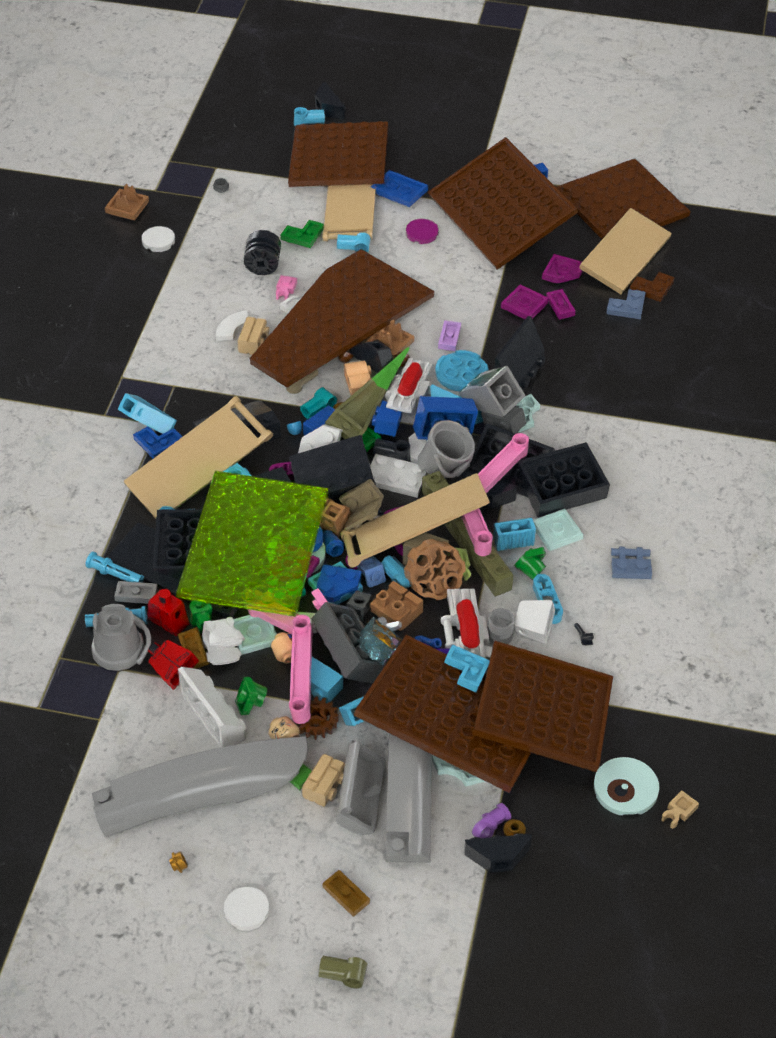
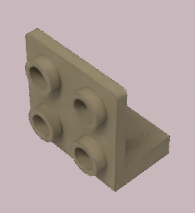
M371 479L344 493L339 498L341 503L349 507L351 511L344 527L346 531L351 528L356 529L364 521H371L378 515L384 495Z

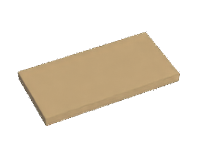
M630 208L584 259L579 268L614 291L622 294L669 240L672 233Z

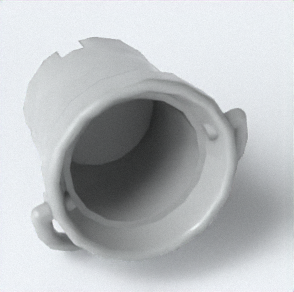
M444 420L434 424L428 434V441L418 455L417 462L420 470H425L428 474L440 471L444 478L460 476L470 466L475 452L473 437L467 427H463L457 422Z
M110 604L102 607V612L98 615L96 612L92 621L94 638L91 651L95 662L100 667L113 671L125 670L135 664H141L151 646V634L145 622L134 615L131 610H126L122 604ZM137 627L142 628L144 630L146 635V645H144L143 637L141 633L137 630Z

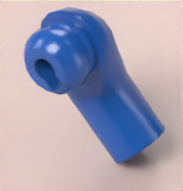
M421 635L415 637L416 640L426 643L433 648H440L442 645V641L439 638L430 639Z

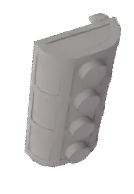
M352 740L348 743L336 822L353 833L369 835L375 831L385 758L365 748L364 744L360 741L355 742Z

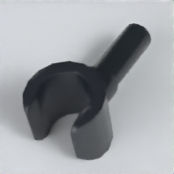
M575 623L574 627L581 636V644L584 646L593 645V633H585L581 626Z

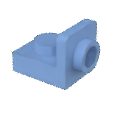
M374 556L361 561L357 566V569L362 571V574L365 576L366 584L369 588L386 582L383 564Z

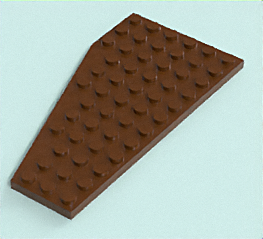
M360 249L327 268L253 353L250 357V364L288 388L388 326L392 320L396 321L433 298L434 290Z

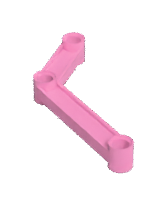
M515 434L512 440L478 473L486 493L521 458L527 456L529 437L526 434ZM478 508L461 517L473 543L474 552L479 556H487L492 551L493 536L489 532Z
M259 591L249 592L245 597L250 616L259 617L292 634L289 708L292 720L295 723H306L311 717L313 631L310 618L306 615H299L269 600Z

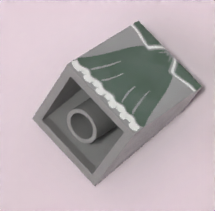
M508 366L479 373L458 392L461 398L473 399L479 411L501 417L505 416L525 397L524 392Z

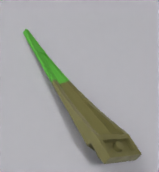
M409 347L339 405L326 420L325 424L342 429L341 436L344 439L363 435L376 412L377 406H379L409 351Z

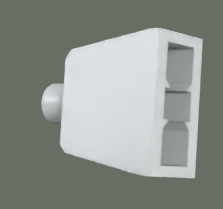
M521 601L518 611H511L515 619L514 628L516 633L547 644L555 614L553 601Z

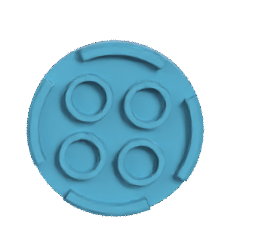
M456 350L455 353L441 356L435 368L437 380L444 387L454 391L462 390L479 373L489 371L488 364L481 359L480 355L466 350Z

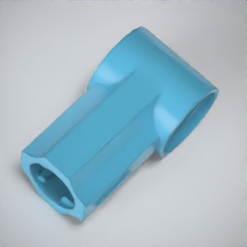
M298 107L294 110V126L325 123L324 109L307 110L304 107Z
M364 232L357 234V236L338 234L337 248L355 250V252L362 249L368 252L371 238L369 234Z
M388 555L381 563L383 564L384 572L392 579V582L395 581L406 589L411 587L408 579L405 578V567L394 556Z

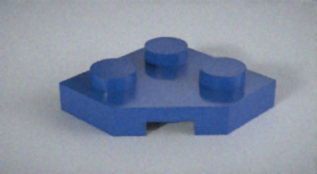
M323 564L316 589L321 591L327 602L334 603L340 600L341 596L347 593L352 594L358 590L362 571Z

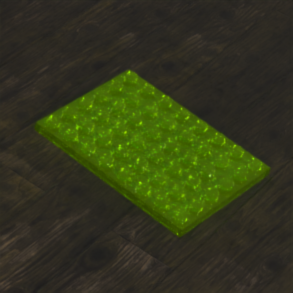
M215 471L176 592L177 598L296 617L328 496V488Z

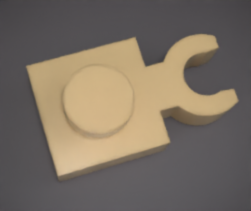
M681 791L668 804L667 809L669 810L663 813L661 821L664 822L667 818L673 819L670 826L673 829L678 825L679 818L686 821L698 808L699 803Z

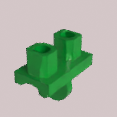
M197 598L190 603L191 626H197L200 634H202L204 621H211L212 607L205 600Z

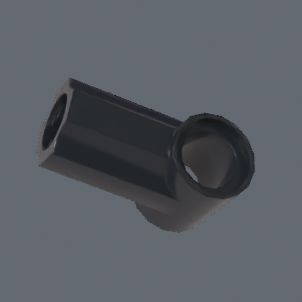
M376 439L373 454L409 462L410 443L405 440L390 442Z

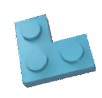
M453 644L444 663L462 670L457 684L474 692H477L490 662L488 659Z

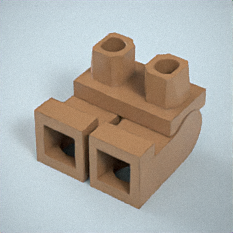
M313 493L304 506L307 520L316 522L325 531H333L338 537L341 531L345 529L344 527L351 514L349 507L337 504L332 499L324 498L316 493Z
M393 581L387 591L381 590L376 595V599L370 603L371 612L378 617H385L387 623L400 621L402 627L398 630L402 631L423 613V600L410 591L407 593L406 588Z

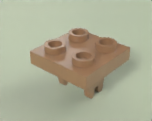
M125 184L124 190L119 189L106 205L105 213L135 221L148 204L149 196L138 194L133 185L129 188L128 184Z
M392 320L388 326L373 334L366 342L381 341L390 348L392 357L395 359L399 352L404 351L414 342V336L403 331L399 322L395 324V321Z

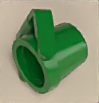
M544 547L530 548L518 559L514 567L533 580L546 568V565L542 562L546 555Z
M250 677L242 679L235 699L240 715H249L253 706L261 707L266 697L267 687L252 681Z

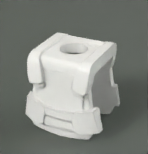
M227 617V619L204 621L202 642L208 652L206 653L208 662L213 665H224L239 661L242 653L235 646L241 645L245 638L240 630H236L234 627L233 618Z

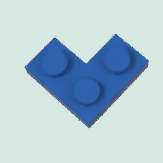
M149 426L133 434L134 440L153 459L182 438L174 428L160 436Z

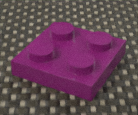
M519 285L501 302V308L523 319H526L527 316H531L533 319L548 304L549 298Z

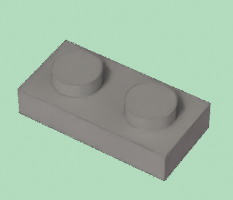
M118 581L114 596L115 601L148 604L149 600L157 593L158 585Z

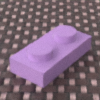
M444 320L438 349L456 350L461 323Z

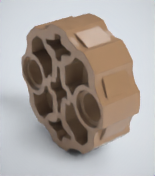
M428 539L423 541L418 547L412 548L407 555L408 562L404 568L405 578L408 579L411 588L424 598L445 599L447 598V589H459L462 585V576L466 571L465 561L461 559L459 551L447 542ZM443 550L447 551L450 554V556L445 555V553H443ZM423 555L422 561L417 563V558ZM452 576V581L447 584L448 578ZM420 583H424L427 588L421 587Z

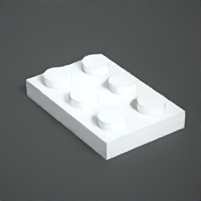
M375 454L370 465L377 488L418 498L422 488V477L428 474L425 470L421 471L416 463Z

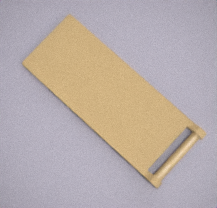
M373 184L328 186L323 241L337 239L338 234L357 236V234L362 233L356 231H367L364 233L369 234L371 240H373L376 190L370 187Z
M235 396L224 407L125 479L124 484L156 518L157 510L161 507L170 506L174 509L178 508L219 477V473L236 464L262 443L270 440L273 433L270 430H266L243 406L241 400ZM236 408L261 436L257 438L231 409Z
M473 474L360 525L356 529L342 530L340 536L347 550L348 565L354 568L361 561L489 504L490 501L478 474ZM355 534L361 552L360 555L355 554L351 540Z

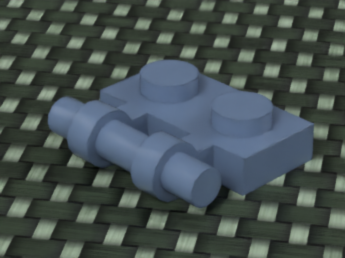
M623 546L611 548V556H618V558H612L611 561L612 578L651 579V559H643V557H650V549H643V547L625 549ZM625 556H635L636 559H626Z

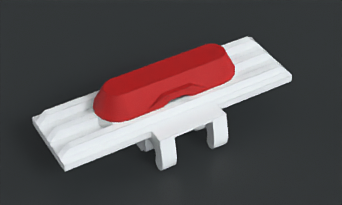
M408 358L401 375L394 376L390 389L385 393V398L388 400L386 408L411 413L417 398L420 399V396L429 395L430 381H426L432 364Z
M447 589L450 615L441 617V624L444 625L446 638L445 648L450 649L453 644L487 659L484 645L489 646L488 629L485 616H479L475 589ZM452 626H456L461 633V636L455 639V641Z

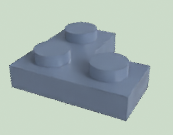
M629 289L627 300L609 298L607 314L641 319L645 292Z

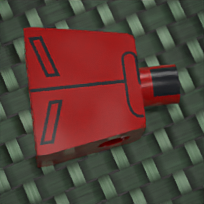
M161 589L149 600L147 619L174 636H178L189 625L184 603L173 596L170 590Z
M166 640L161 646L153 643L148 649V652L152 655L148 662L172 690H175L180 684L178 668L186 667L193 669L199 662V659L190 650L169 640Z

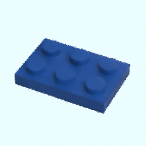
M390 170L385 173L384 184H373L370 186L376 190L377 195L407 207L412 206L428 191V185Z

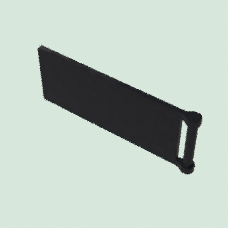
M137 523L107 556L114 564L143 575L144 581L157 584L158 587L168 589L171 593L192 602L197 598L205 600L207 604H211L212 611L221 615L224 619H227V617L234 618L235 612L244 603L246 595L264 581V577L260 573L250 572L216 556L214 584H193L153 572L156 530L141 523ZM250 579V583L229 608L224 609L244 582Z

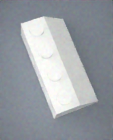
M178 668L181 694L218 745L226 747L245 740L244 730H246V726L243 720L235 716L233 707L230 704L227 705L222 692L214 688V683L210 676H206L199 669Z

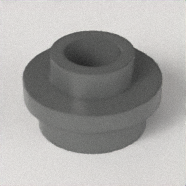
M218 178L213 184V189L223 193L229 189V183L224 178Z

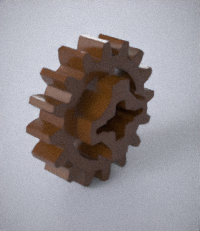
M315 696L313 701L310 699L311 717L309 721L303 724L295 723L300 729V735L306 733V738L314 735V740H317L318 735H321L324 739L325 733L333 734V729H337V722H339L337 707H333L332 701L326 703V698L319 701L318 697Z

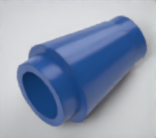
M331 530L323 532L326 553L332 557L341 555L344 551V543Z

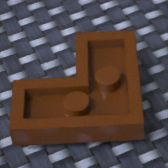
M659 272L652 282L637 276L631 284L630 290L645 292V297L661 302L673 285L675 277Z

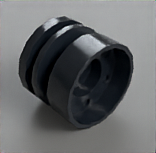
M258 230L251 233L247 238L244 254L246 269L256 275H269L275 272L278 268L281 252L279 237L268 230Z

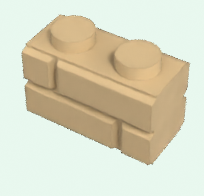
M246 318L238 338V351L240 353L253 355L265 341L264 338L269 336V327H267L266 319Z
M322 754L302 786V796L323 807L327 805L329 800L333 801L337 794L336 788L339 784L342 785L345 763Z

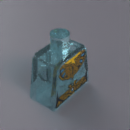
M374 617L361 630L360 648L372 660H376L380 664H384L402 641L399 636Z

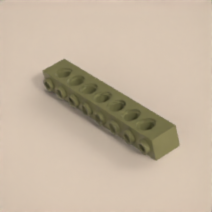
M440 471L422 477V493L424 496L449 486ZM461 516L444 524L460 548L467 550L469 561L495 597L512 590L514 575L493 546L489 555L479 556L474 552L473 543Z

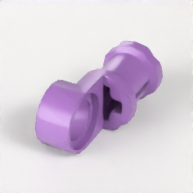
M499 803L489 813L482 814V819L473 827V836L479 838L492 837L494 830L497 829V825L511 819V813L503 803Z

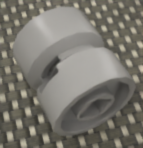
M497 608L489 614L487 629L490 643L494 644V641L509 644L512 641L515 619L511 611Z

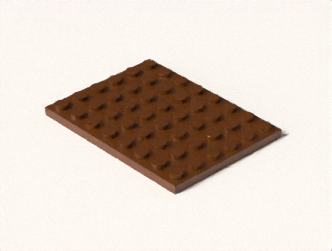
M507 137L428 191L432 200L496 270L578 213L577 208Z
M406 635L355 709L354 716L510 793L531 752L472 735L486 673L477 692L466 689L457 684L462 670L444 663L447 654Z

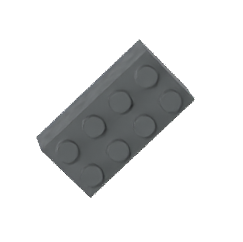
M325 602L311 619L316 631L320 633L324 640V645L329 649L333 660L339 666L342 676L348 680L374 683L385 667L386 662L354 608Z

